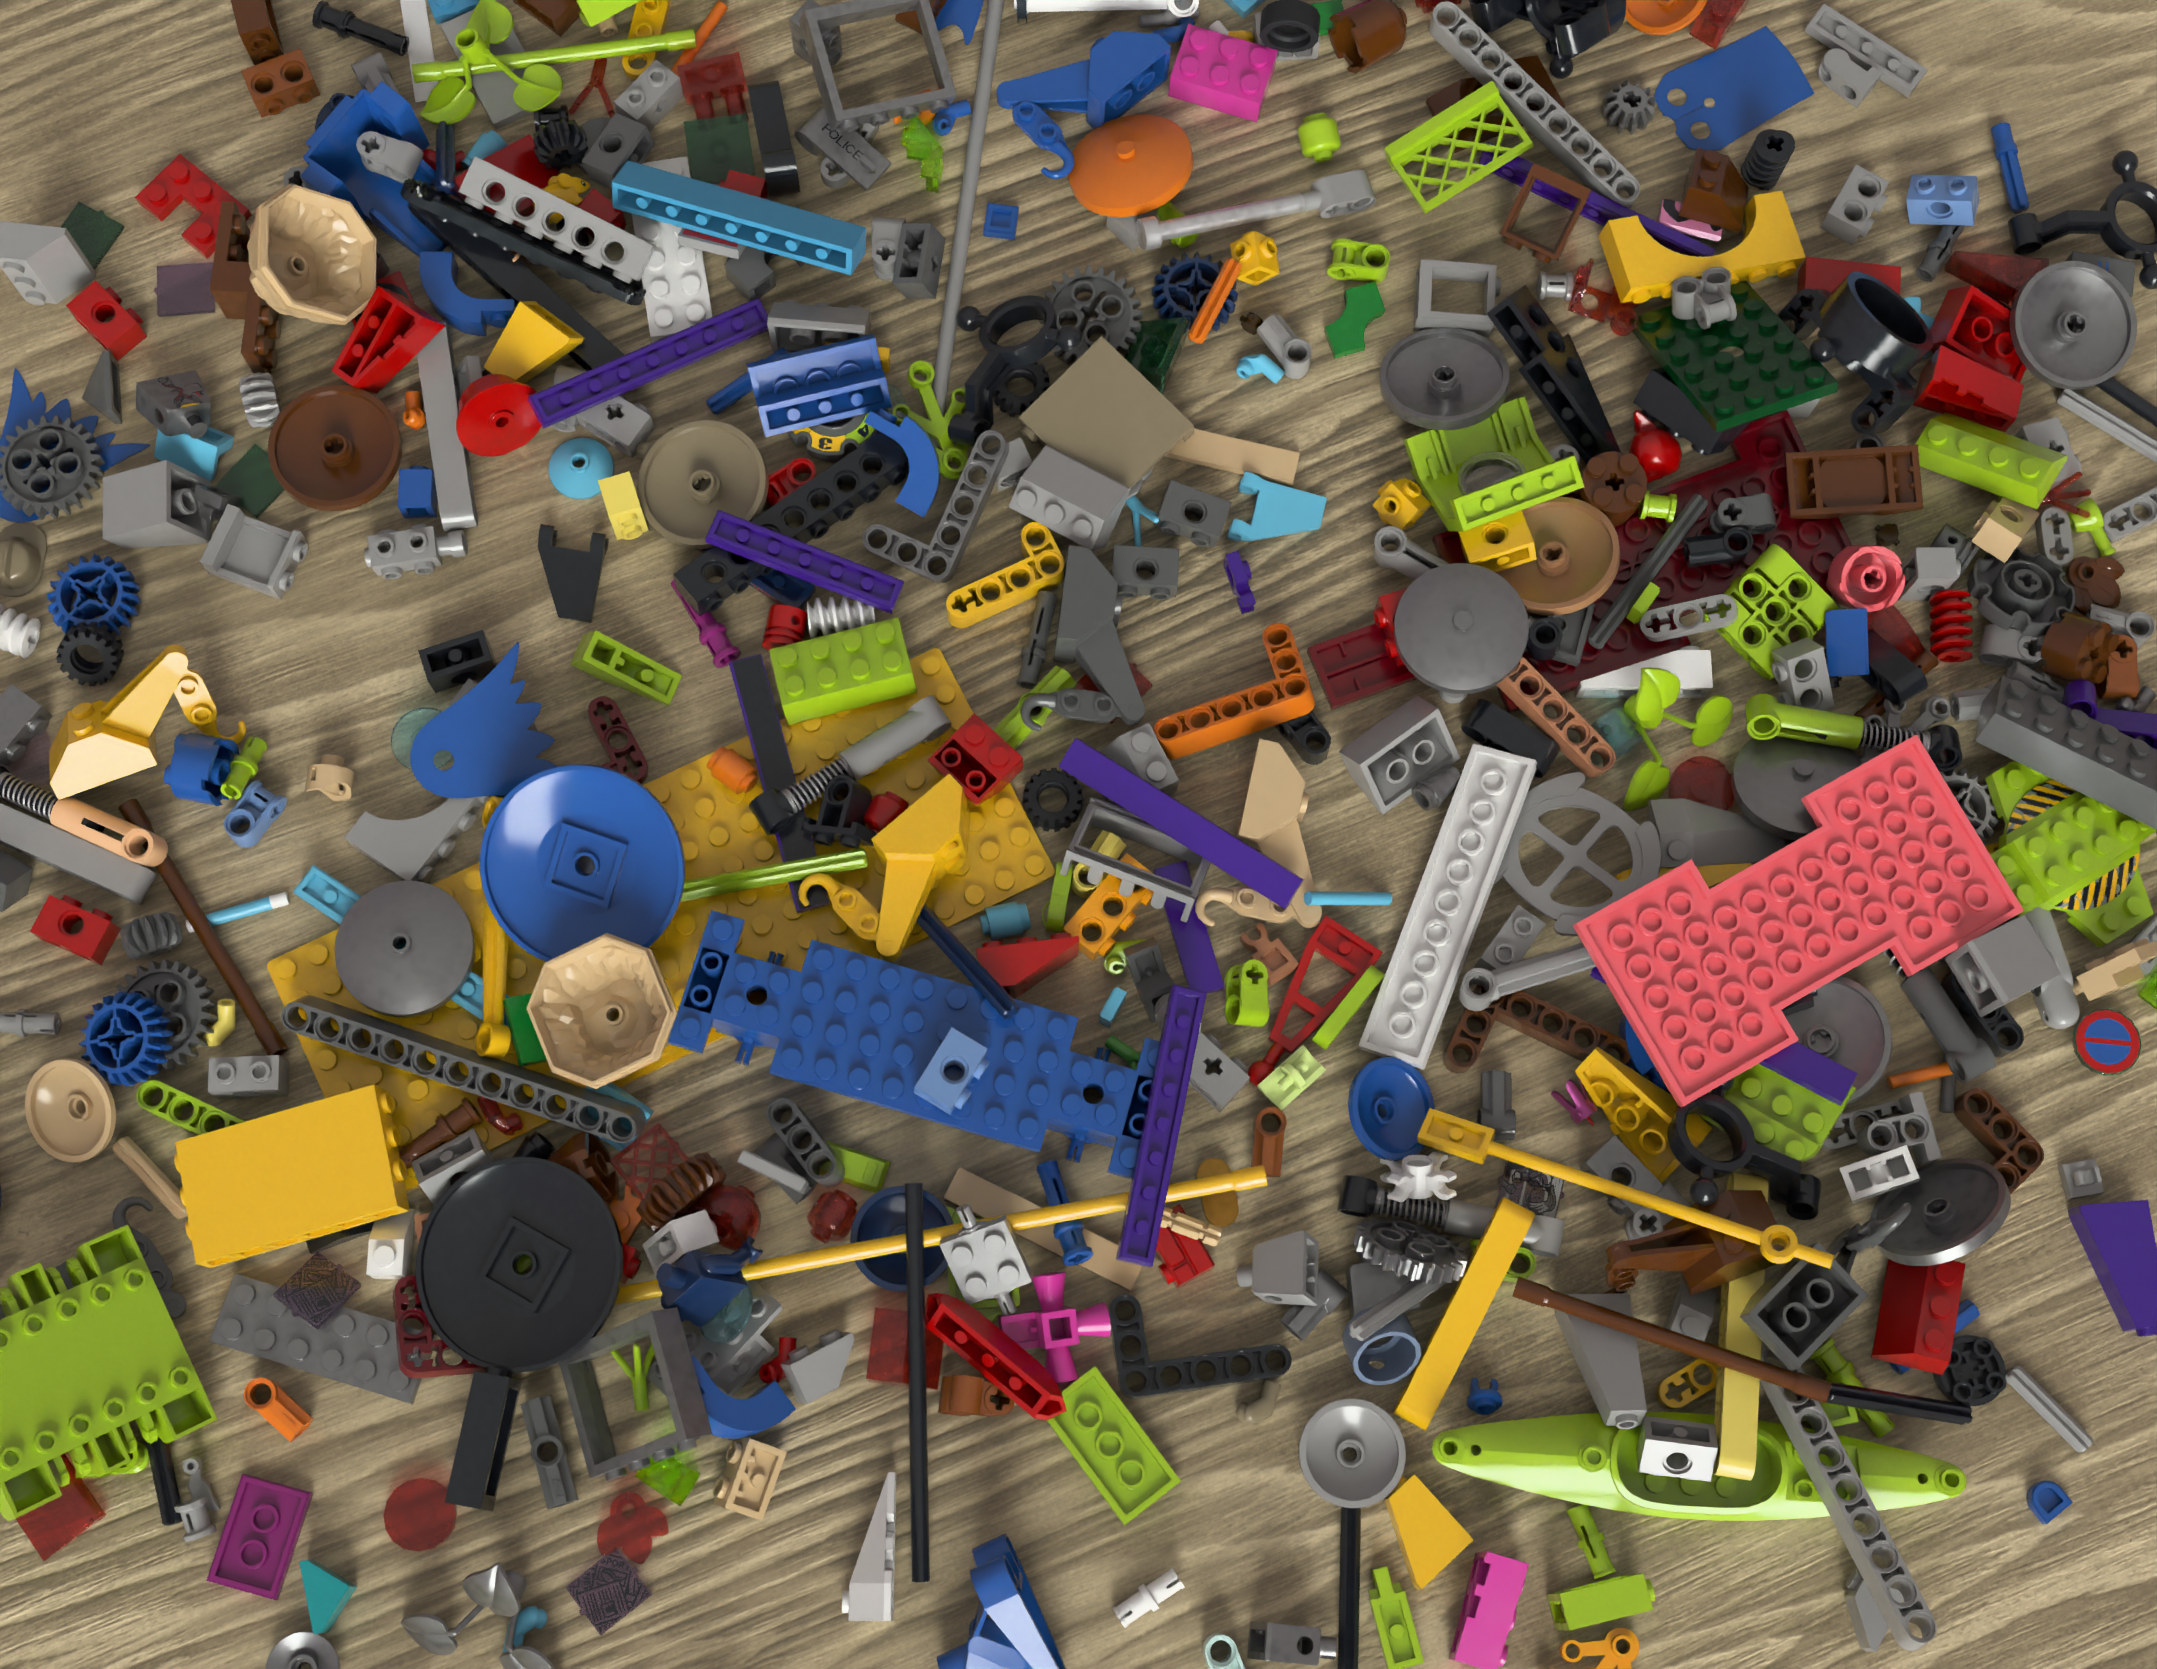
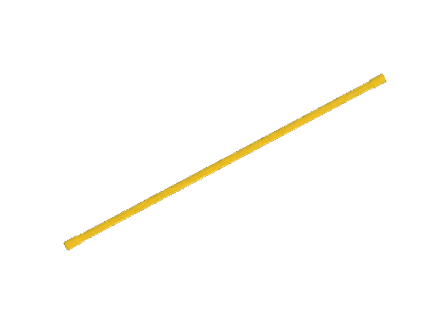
M1264 1165L1169 1184L1165 1203L1232 1190L1241 1191L1268 1186ZM1129 1192L1006 1214L1012 1230L1017 1231L1126 1210ZM1001 1216L984 1218L976 1221H990ZM958 1223L923 1230L924 1248L939 1245L940 1239L957 1233L964 1227L963 1224ZM906 1233L759 1260L753 1264L748 1263L741 1269L745 1281L904 1252L906 1251ZM652 1280L620 1286L615 1305L661 1297L662 1292L658 1281Z

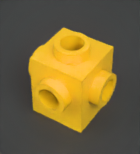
M1250 231L1230 244L1232 259L1242 264L1241 271L1237 277L1238 280L1257 286L1280 274L1277 247L1273 238L1260 234L1257 231Z
M1405 477L1394 482L1392 480L1387 481L1378 490L1377 494L1380 497L1372 506L1378 511V515L1384 523L1404 531L1413 527L1432 504L1421 494L1420 487Z

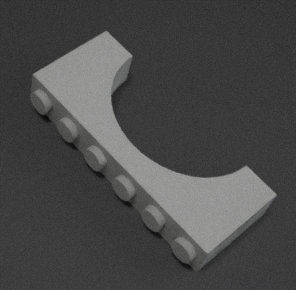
M468 679L448 705L451 706L461 699L477 683ZM533 722L532 725L527 729V730L538 731L537 728H536V726H535V724H534V722ZM491 796L448 798L431 812L406 820L383 819L365 811L344 838L353 848L399 880L428 883L434 875L436 864L441 858H446L450 855L455 847L456 838L462 831H467L473 825L476 819V812L483 804L485 805Z

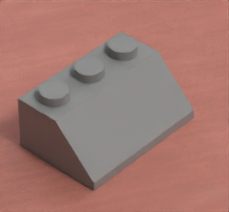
M7 221L0 222V267L28 303L34 305H44L45 303L58 304L95 279L96 271L66 228Z
M786 300L782 303L774 302L767 320L772 351H777L784 347L787 352L794 353L823 346L825 342L836 343L870 335V310L855 305L842 308L832 307L827 303L805 305L793 300Z
M1046 445L1021 476L1008 507L1090 550H1096L1106 547L1131 488Z
M1418 695L1339 751L1352 779L1382 815L1410 796L1416 782L1461 759L1439 708Z

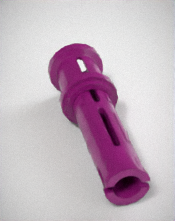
M673 580L671 586L700 632L699 641L709 649L714 658L712 661L714 666L722 668L729 665V662L737 660L741 651L731 643L726 634V626L717 622L711 612L707 611L699 617L678 592Z

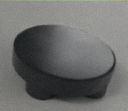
M1973 1335L1955 1337L1950 1363L1943 1375L1933 1373L1937 1387L1947 1399L1954 1403L1967 1404L1970 1407L1989 1403L2005 1389L2007 1384L2005 1364L1999 1351L1989 1339Z

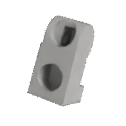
M1836 48L1825 53L1817 69L1818 79L1856 108L1873 90L1882 75V72L1874 66L1869 71H1866L1851 61L1849 55L1844 50Z

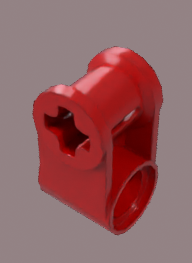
M797 458L775 473L769 474V488L766 501L770 507L816 477L818 474L814 463L807 458ZM801 473H809L811 475L806 481L800 482L795 480Z

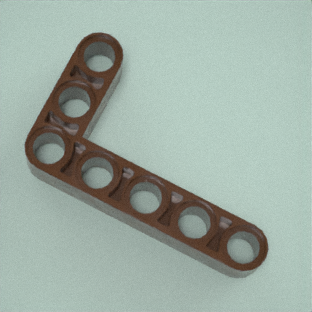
M1477 985L1472 992L1481 995L1480 990L1484 988L1481 985ZM1521 990L1499 997L1498 1000L1492 1002L1488 1008L1482 1011H1472L1465 1007L1444 1051L1443 1063L1449 1071L1456 1074L1468 1071L1477 1060L1495 1020L1582 1062L1596 1047H1599L1603 1051L1606 1048H1614L1619 1053V1061L1626 1064L1631 1057V1048L1628 1046L1630 1052L1628 1053L1627 1041ZM1518 1003L1523 1005L1527 1012L1526 1017L1521 1018L1514 1015L1511 1009L1512 1004ZM1550 1018L1554 1020L1558 1027L1557 1032L1547 1031L1543 1026V1019ZM1467 1019H1477L1482 1025V1031L1475 1033L1469 1030L1466 1024ZM1574 1033L1584 1034L1589 1042L1588 1047L1577 1045L1574 1041ZM1460 1048L1466 1051L1468 1062L1460 1063L1456 1061L1452 1054L1453 1049Z
M1972 1088L1955 1099L1954 1115L1995 1157L1990 1165L2003 1175L2011 1194L2041 1165L2044 1160L2043 1148L1985 1089ZM1968 1098L1973 1099L1978 1104V1114L1969 1109ZM1993 1124H1997L2002 1128L2004 1134L2002 1139L1993 1133ZM2018 1149L2026 1152L2028 1164H2024L2019 1160L2017 1155Z

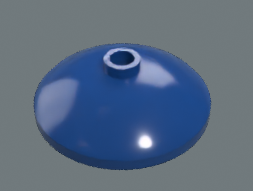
M1383 1057L1365 1064L1354 1077L1348 1097L1350 1121L1360 1142L1375 1156L1389 1161H1399L1406 1156L1417 1155L1424 1149L1426 1145L1418 1143L1417 1136L1429 1108L1435 1109L1431 1090L1424 1077L1414 1066L1395 1057Z

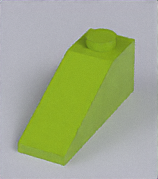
M597 630L582 636L570 662V665L599 680L665 705H670L682 678L681 674Z

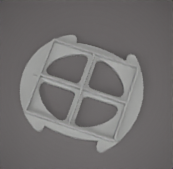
M1574 772L1552 778L1527 792L1494 883H1497L1503 877L1524 901L1545 916L1556 921L1554 930L1561 936H1578L1573 927L1574 924L1657 879L1661 867V845L1655 825L1650 821H1646L1639 826L1636 821L1618 806L1598 794L1582 788L1586 782V777L1582 772ZM1565 807L1587 809L1596 812L1600 816L1599 821L1577 845H1570L1543 826L1539 822V818L1548 811ZM1611 827H1616L1623 833L1632 853V871L1630 876L1624 881L1617 880L1587 857L1589 850ZM1527 833H1533L1564 857L1563 862L1538 887L1533 886L1528 881L1520 865V841ZM1575 868L1582 869L1612 892L1611 898L1606 902L1589 907H1574L1560 904L1551 899V894Z

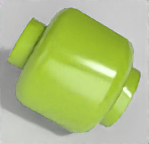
M1316 113L1305 117L1303 123L1297 129L1303 156L1314 158L1316 163L1331 160L1333 158L1332 154L1341 147L1337 122L1334 118L1327 117V113Z

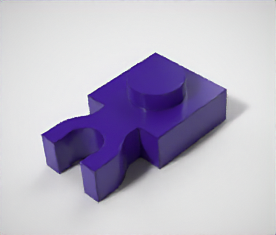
M1238 551L1226 554L1223 567L1233 594L1236 595L1241 614L1254 611L1253 605L1256 604V601L1248 584L1249 579L1252 578L1247 560H1241Z

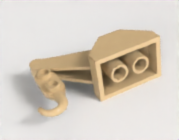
M1259 739L1253 759L1237 838L1300 876L1304 881L1286 909L1248 885L1225 889L1209 888L1198 896L1195 903V912L1199 920L1206 925H1215V921L1208 918L1205 914V905L1212 900L1223 902L1242 916L1274 923H1285L1291 918H1296L1303 927L1312 928L1321 919L1322 909L1320 905H1306L1304 902V894L1307 891H1316L1298 822L1302 823L1303 816L1306 813L1309 794L1303 793L1306 782L1280 743Z

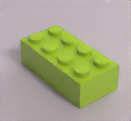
M898 617L769 649L780 701L788 725L917 693Z

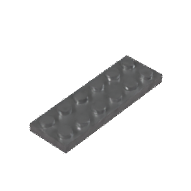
M236 1273L234 1274L210 1342L403 1402L414 1403L422 1378H410L400 1370L395 1322L330 1303L331 1306L317 1311L311 1302L317 1298L313 1297L311 1299L310 1296L305 1295L314 1309V1313L301 1293L297 1292L288 1296L287 1298L291 1303L289 1304L285 1298V1292L287 1295L294 1292L288 1290L277 1293L286 1289ZM299 1294L302 1296L303 1300H304L305 1303L307 1304V1306H308V1308L310 1309L312 1315L310 1314V1312L308 1311L307 1307H306L305 1304L303 1303V1301H302V1299L300 1298ZM296 1296H298L299 1300H300L301 1303L303 1304V1306H304V1308L306 1309V1311L308 1312L309 1316H308V1315L306 1314V1312L304 1311L303 1307H302L301 1304L299 1303V1301H298V1299L296 1298ZM292 1297H294L303 1313L300 1312ZM320 1299L314 1301L318 1310L328 1306L327 1304L318 1306L317 1303ZM334 1307L330 1312L327 1311L328 1313L327 1315H325V1317H320L322 1318L321 1321L318 1318L310 1319L311 1317ZM403 1325L405 1331L409 1334L421 1332V1330ZM432 1334V1340H436L437 1336ZM413 1353L410 1360L407 1361H413L415 1367H420L422 1361L427 1359H419L418 1353Z

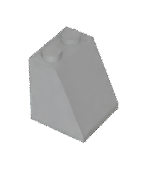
M168 460L103 477V539L125 549L209 543L211 539V522L200 517V511L204 503L194 499L193 495L196 486H211V481Z
M2025 914L1971 940L1945 958L1980 1018L2061 974L2055 956L2046 950L2039 939L2040 933L2034 923L2028 921Z

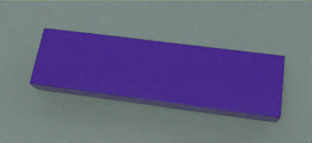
M1186 860L1153 870L1154 874L1187 887L1192 885ZM1167 896L1163 907L1188 988L1207 992V994L1223 990L1224 984L1206 925L1199 920L1195 912V903L1186 923L1180 920L1186 903Z

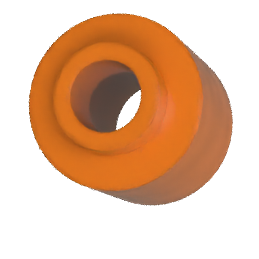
M720 747L707 763V768L711 770V775L737 795L743 791L748 793L758 781L756 776L757 767L733 749L727 750L725 747Z

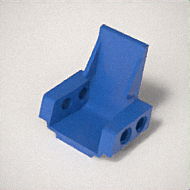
M383 81L379 83L372 93L366 89H361L353 99L346 95L306 141L309 150L303 159L309 166L300 175L306 188L351 202L363 221L368 219L419 258L420 252H442L447 246L427 229L407 207L409 202L400 194L404 183L367 170L362 163L361 155L356 146L360 135L368 131H374L397 140L412 143L422 151L427 149L430 143L412 106ZM421 160L413 179H416V181L421 180V184L425 182L427 185L432 183L436 186V171L424 160ZM452 187L451 195L458 197L457 194L453 191Z

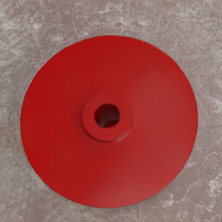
M502 374L483 376L472 382L464 390L459 400L456 433L461 444L468 451L487 457L505 455L526 445L541 428V424L528 402V397L538 392L529 385L516 382L513 378Z

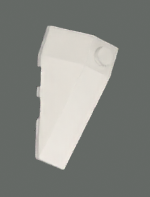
M888 1472L849 1583V1591H843L842 1613H849L848 1621H894L896 1472Z

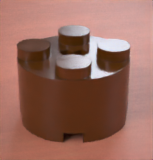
M1615 451L1604 452L1589 460L1581 475L1584 487L1575 490L1574 497L1598 508L1608 517L1613 526H1618L1630 519L1638 509L1647 491V477L1635 455Z
M2073 612L2063 613L2061 616L2065 618L2060 623L2054 621L2044 638L2041 657L2046 659L2047 667L2042 666L2043 671L2048 675L2069 682L2083 679L2091 683H2102L2107 675L2106 665L2110 653L2116 650L2119 644V635L2113 633L2111 626L2105 622Z

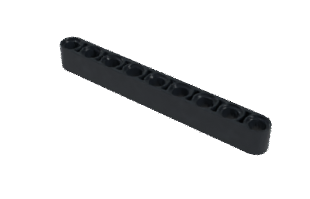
M432 183L429 184L430 186H432V188H434L436 191H438V190L436 189V186H435L434 184H432ZM410 202L407 204L411 213L505 299H514L516 305H518L519 301H536L585 337L582 344L567 353L583 369L589 371L624 356L615 345L521 261L517 259L513 262L514 255L511 252L499 248L495 242L485 237L472 236L465 228L455 223L442 222L436 218L435 214Z

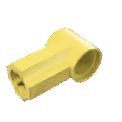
M1102 830L1090 850L1119 860L1127 845L1115 834ZM1078 863L1073 871L1071 887L1077 896L1089 898L1107 877L1108 873H1103L1099 884L1085 885L1080 882L1078 877L1082 874H1088L1090 866Z

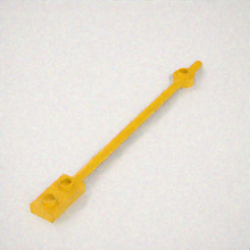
M1429 1108L1417 1136L1418 1143L1482 1165L1487 1154L1760 1245L1762 1255L1772 1263H1787L1794 1257L1828 1269L1831 1268L1834 1255L1799 1244L1793 1230L1784 1225H1772L1763 1232L1494 1142L1495 1129ZM1775 1244H1780L1785 1249L1777 1251L1773 1249L1772 1246Z

